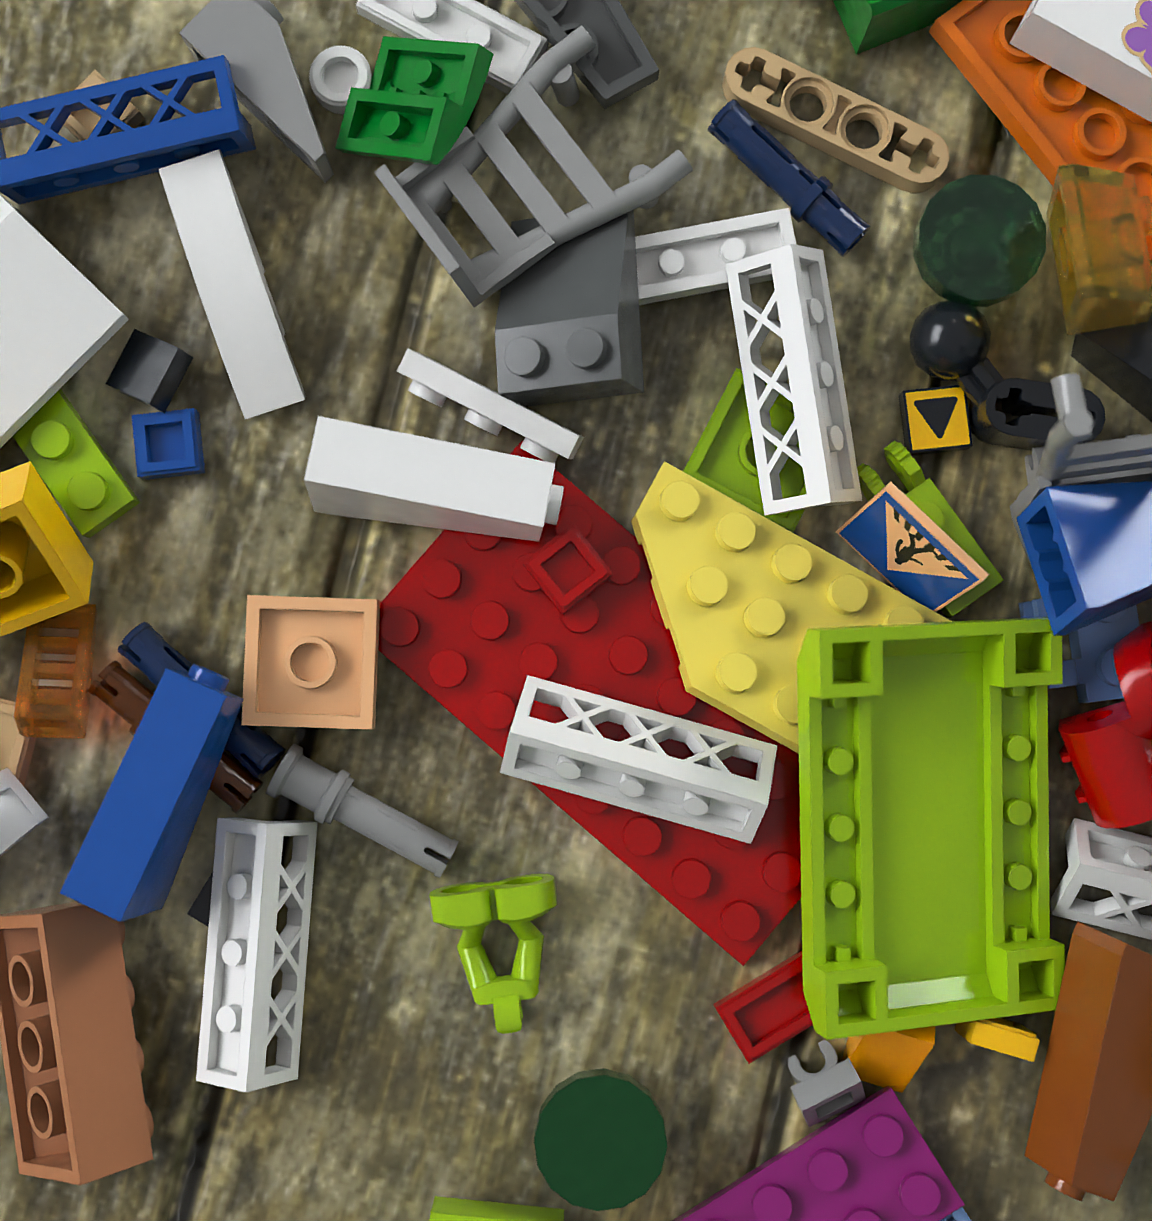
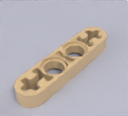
M750 47L736 52L728 61L722 84L723 93L728 102L735 99L752 118L902 191L921 193L929 190L937 183L948 166L950 158L948 146L944 139L936 132L765 49ZM751 69L758 70L762 73L761 85L756 84L751 92L742 89V76H747ZM783 81L787 83V86L783 90L779 106L776 107L770 103L774 92L777 91L779 82ZM801 93L813 94L823 104L824 113L815 121H802L792 113L790 109L791 99ZM855 120L869 121L878 131L879 141L877 145L867 149L855 147L846 136V126ZM892 135L900 139L887 161L881 158L890 143ZM917 149L923 150L928 154L925 159L927 166L920 173H915L909 169L911 159L908 156H912Z

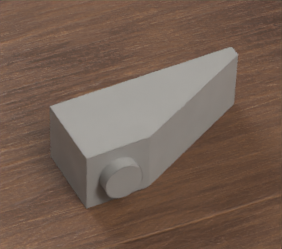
M211 0L179 32L196 61L224 55L230 64L237 100L326 183L334 174L290 49L279 26L284 21L283 16L270 0Z

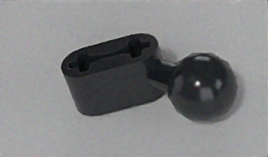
M939 301L925 308L915 319L910 333L911 354L916 366L930 377L941 380H956L971 400L968 411L972 434L980 441L990 445L1031 451L1032 448L1045 446L1050 430L1059 421L1058 417L1052 416L1057 413L1051 383L1020 378L1004 380L987 358L991 336L984 315L971 304L959 301ZM1084 388L1083 393L1087 412L1093 419L1092 437L1077 444L1088 443L1094 440L1102 431L1105 423V409L1101 400L1092 391ZM1002 401V410L1012 413L1011 416H1017V418L1006 423L1005 413L996 411L995 404Z

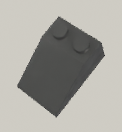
M634 210L557 246L501 288L495 325L499 395L522 406L530 407L644 393ZM535 218L512 221L510 228L518 237L540 225Z

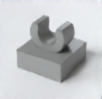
M826 1040L818 1043L822 1056L825 1059V1065L817 1073L804 1071L796 1055L788 1058V1067L796 1082L790 1088L808 1127L866 1099L862 1082L850 1059L848 1058L839 1063L835 1049Z

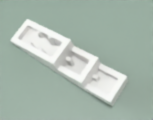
M218 149L158 169L201 301L245 420L305 400L304 389L284 338L285 331L264 277L265 270L221 150Z

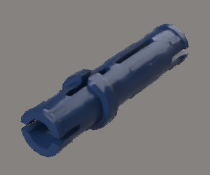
M735 99L728 102L713 118L712 124L707 129L708 132L729 148L744 165L782 198L791 208L790 215L798 223L804 220L823 236L840 256L844 257L870 229L871 226L846 206L831 190L833 184L825 176L820 178L815 176L772 134L757 123Z
M143 622L131 630L122 640L123 644L118 647V652L142 671L155 686H158L166 668L188 673L192 666L148 622ZM241 705L225 750L234 756L258 780L273 768L286 749L279 745L270 735H267L259 726L241 725Z

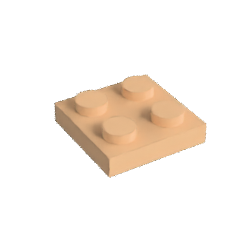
M247 595L241 725L375 729L380 601L377 599Z

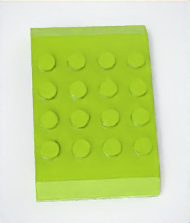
M1048 617L807 629L797 659L803 993L814 1030L826 1040L1056 1010L1065 969V945L1050 939L1048 685L1063 684L1062 635H1053Z

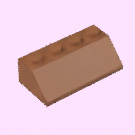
M77 901L0 914V1041L19 1174L75 1185H84L153 1160L150 1138L154 1132V1122L151 1111L145 1104L141 1079V1073L144 1069V1054L141 1045L135 1038L131 1011L135 1002L133 984L126 975L122 949L125 940L124 922H119Z

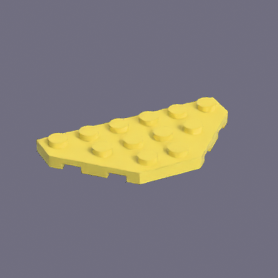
M665 461L631 520L638 545L643 546L653 577L650 582L666 630L670 629L681 663L678 668L686 692L798 754L797 659L808 628L952 622Z

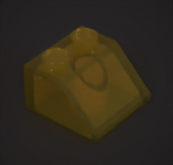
M1077 164L1059 166L1046 215L1067 335L1147 322L1152 313V260H1149L1145 237L1152 235V207L1149 197L1147 195L1138 197L1135 176L1132 174Z

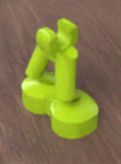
M529 874L487 883L468 882L453 884L431 891L429 898L433 922L450 929L463 930L456 948L463 964L474 1002L478 1005L493 1004L495 1026L498 1033L506 1034L520 1031L523 1019L521 1000L535 998L539 993L544 935L531 921L544 916L558 905L554 876L550 874ZM493 920H499L508 924L519 938L511 975L497 977L482 946L485 928Z

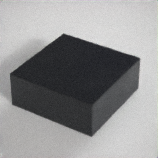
M134 329L106 385L165 413L193 357L176 346Z

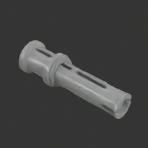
M294 743L290 747L269 783L266 791L267 795L274 799L279 795H283L314 812L315 821L324 824V822L331 824L333 820H336L434 873V876L441 877L448 860L428 850L426 847L451 859L459 843L458 840L450 839L375 797L353 786L355 779L350 777L351 774L342 769L335 773L303 755V748Z

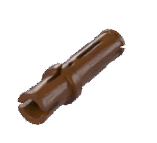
M115 660L100 672L98 676L103 680L101 682L94 680L88 692L93 696H97L131 724L129 732L135 735L154 693ZM223 751L209 790L232 808L231 810L237 814L253 798L251 795L257 793L264 782L261 779L256 780L249 771Z

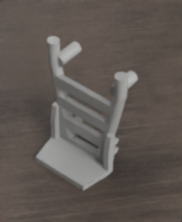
M582 25L546 51L473 134L466 126L453 147L438 165L414 162L395 178L385 164L374 172L474 308L510 283L557 246L638 207L643 209L654 207L661 194L693 171L684 154L680 150H676L653 169L644 164L633 167L628 175L629 183L612 191L540 96L550 85L560 105L569 107L576 104L579 100L580 91L571 65L596 47L590 34ZM521 118L524 119L586 200V204L565 214L506 137ZM487 157H489L539 223V227L517 237L471 176ZM453 195L493 249L469 259L437 216L439 211L446 213L451 209V197Z
M1078 373L1064 374L1051 380L1059 421L1050 430L1045 446L1032 448V454L1025 455L1028 485L1010 505L1012 521L1028 560L1029 557L1016 518L1047 487L1152 481V434L1143 436L1132 434L1126 435L1125 438L1077 444L1092 437L1091 429L1093 426V419L1087 412L1081 378Z

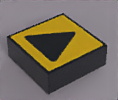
M959 385L906 390L898 395L904 446L911 456L968 450L973 446L967 395Z

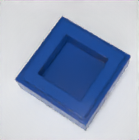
M195 408L172 410L165 413L154 412L131 415L138 478L150 480L205 473L200 415Z

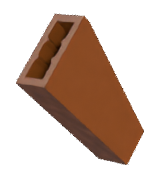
M1077 921L1070 941L1024 1156L1048 1171L1045 1182L1059 1192L1079 1201H1083L1086 1192L1114 1202L1152 1115V955Z

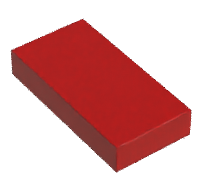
M802 950L714 1003L715 1009L748 1064L813 1025L803 993Z

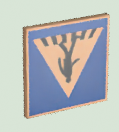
M892 482L888 483L836 531L844 541L897 591L935 612L984 581L989 575Z

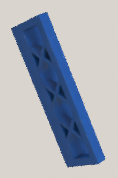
M224 55L0 108V192L20 205L157 173L160 168L218 149L221 150L223 157L256 150L252 127L239 111L229 61ZM216 78L222 108L195 114L181 105L182 100L193 83ZM171 89L168 96L160 92L162 90ZM148 94L162 103L149 125L132 128L119 119L133 97ZM110 103L106 110L99 107V105ZM87 108L101 117L87 140L71 143L58 134L73 111ZM175 112L183 116L170 120ZM48 118L45 125L37 121L39 119ZM27 123L40 131L26 154L6 158L1 128ZM114 126L121 130V132L110 134ZM53 141L61 145L49 148Z

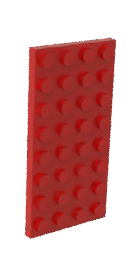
M523 441L510 453L511 455L544 461L521 449L520 446ZM554 469L552 484L564 486L557 524L544 523L539 542L444 529L380 603L378 651L502 758L504 757L509 732L527 675L777 745L768 807L751 844L531 782L744 966L801 898L799 754L686 692L678 668L681 663L670 629L666 630L650 582L653 577L643 546L638 545L634 535L559 471ZM574 523L612 571L613 576L562 615L524 567L523 562ZM535 700L529 715L530 717L554 724L569 719L560 707ZM609 721L595 725L604 738L620 742L631 737L623 725ZM667 739L658 743L668 756L682 760L694 756L693 752L684 742ZM733 756L721 760L731 774L753 780L756 779L758 763Z

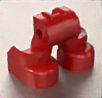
M1152 621L1139 625L1114 645V664L1125 701L1060 719L1058 729L1065 744L1059 751L1063 763L1072 762L1080 785L1075 791L1078 803H1088L1096 825L1102 828H1124L1152 820Z

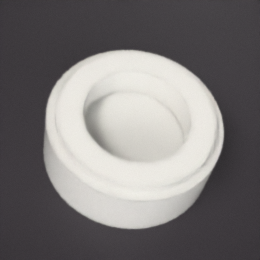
M333 46L322 51L314 59L310 68L309 80L316 99L325 109L333 113L344 114L351 87L369 89L373 75L368 61L359 51L348 46Z

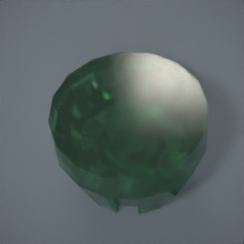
M968 175L947 183L929 200L913 231V257L922 279L938 296L949 301L971 304L973 307H989L1010 299L1037 273L1046 252V225L1037 203L1019 185L997 175Z

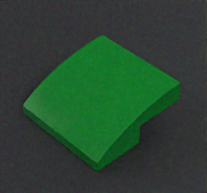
M383 36L370 88L351 87L335 149L348 154L438 165L453 147L466 126L481 94L494 54L478 43Z

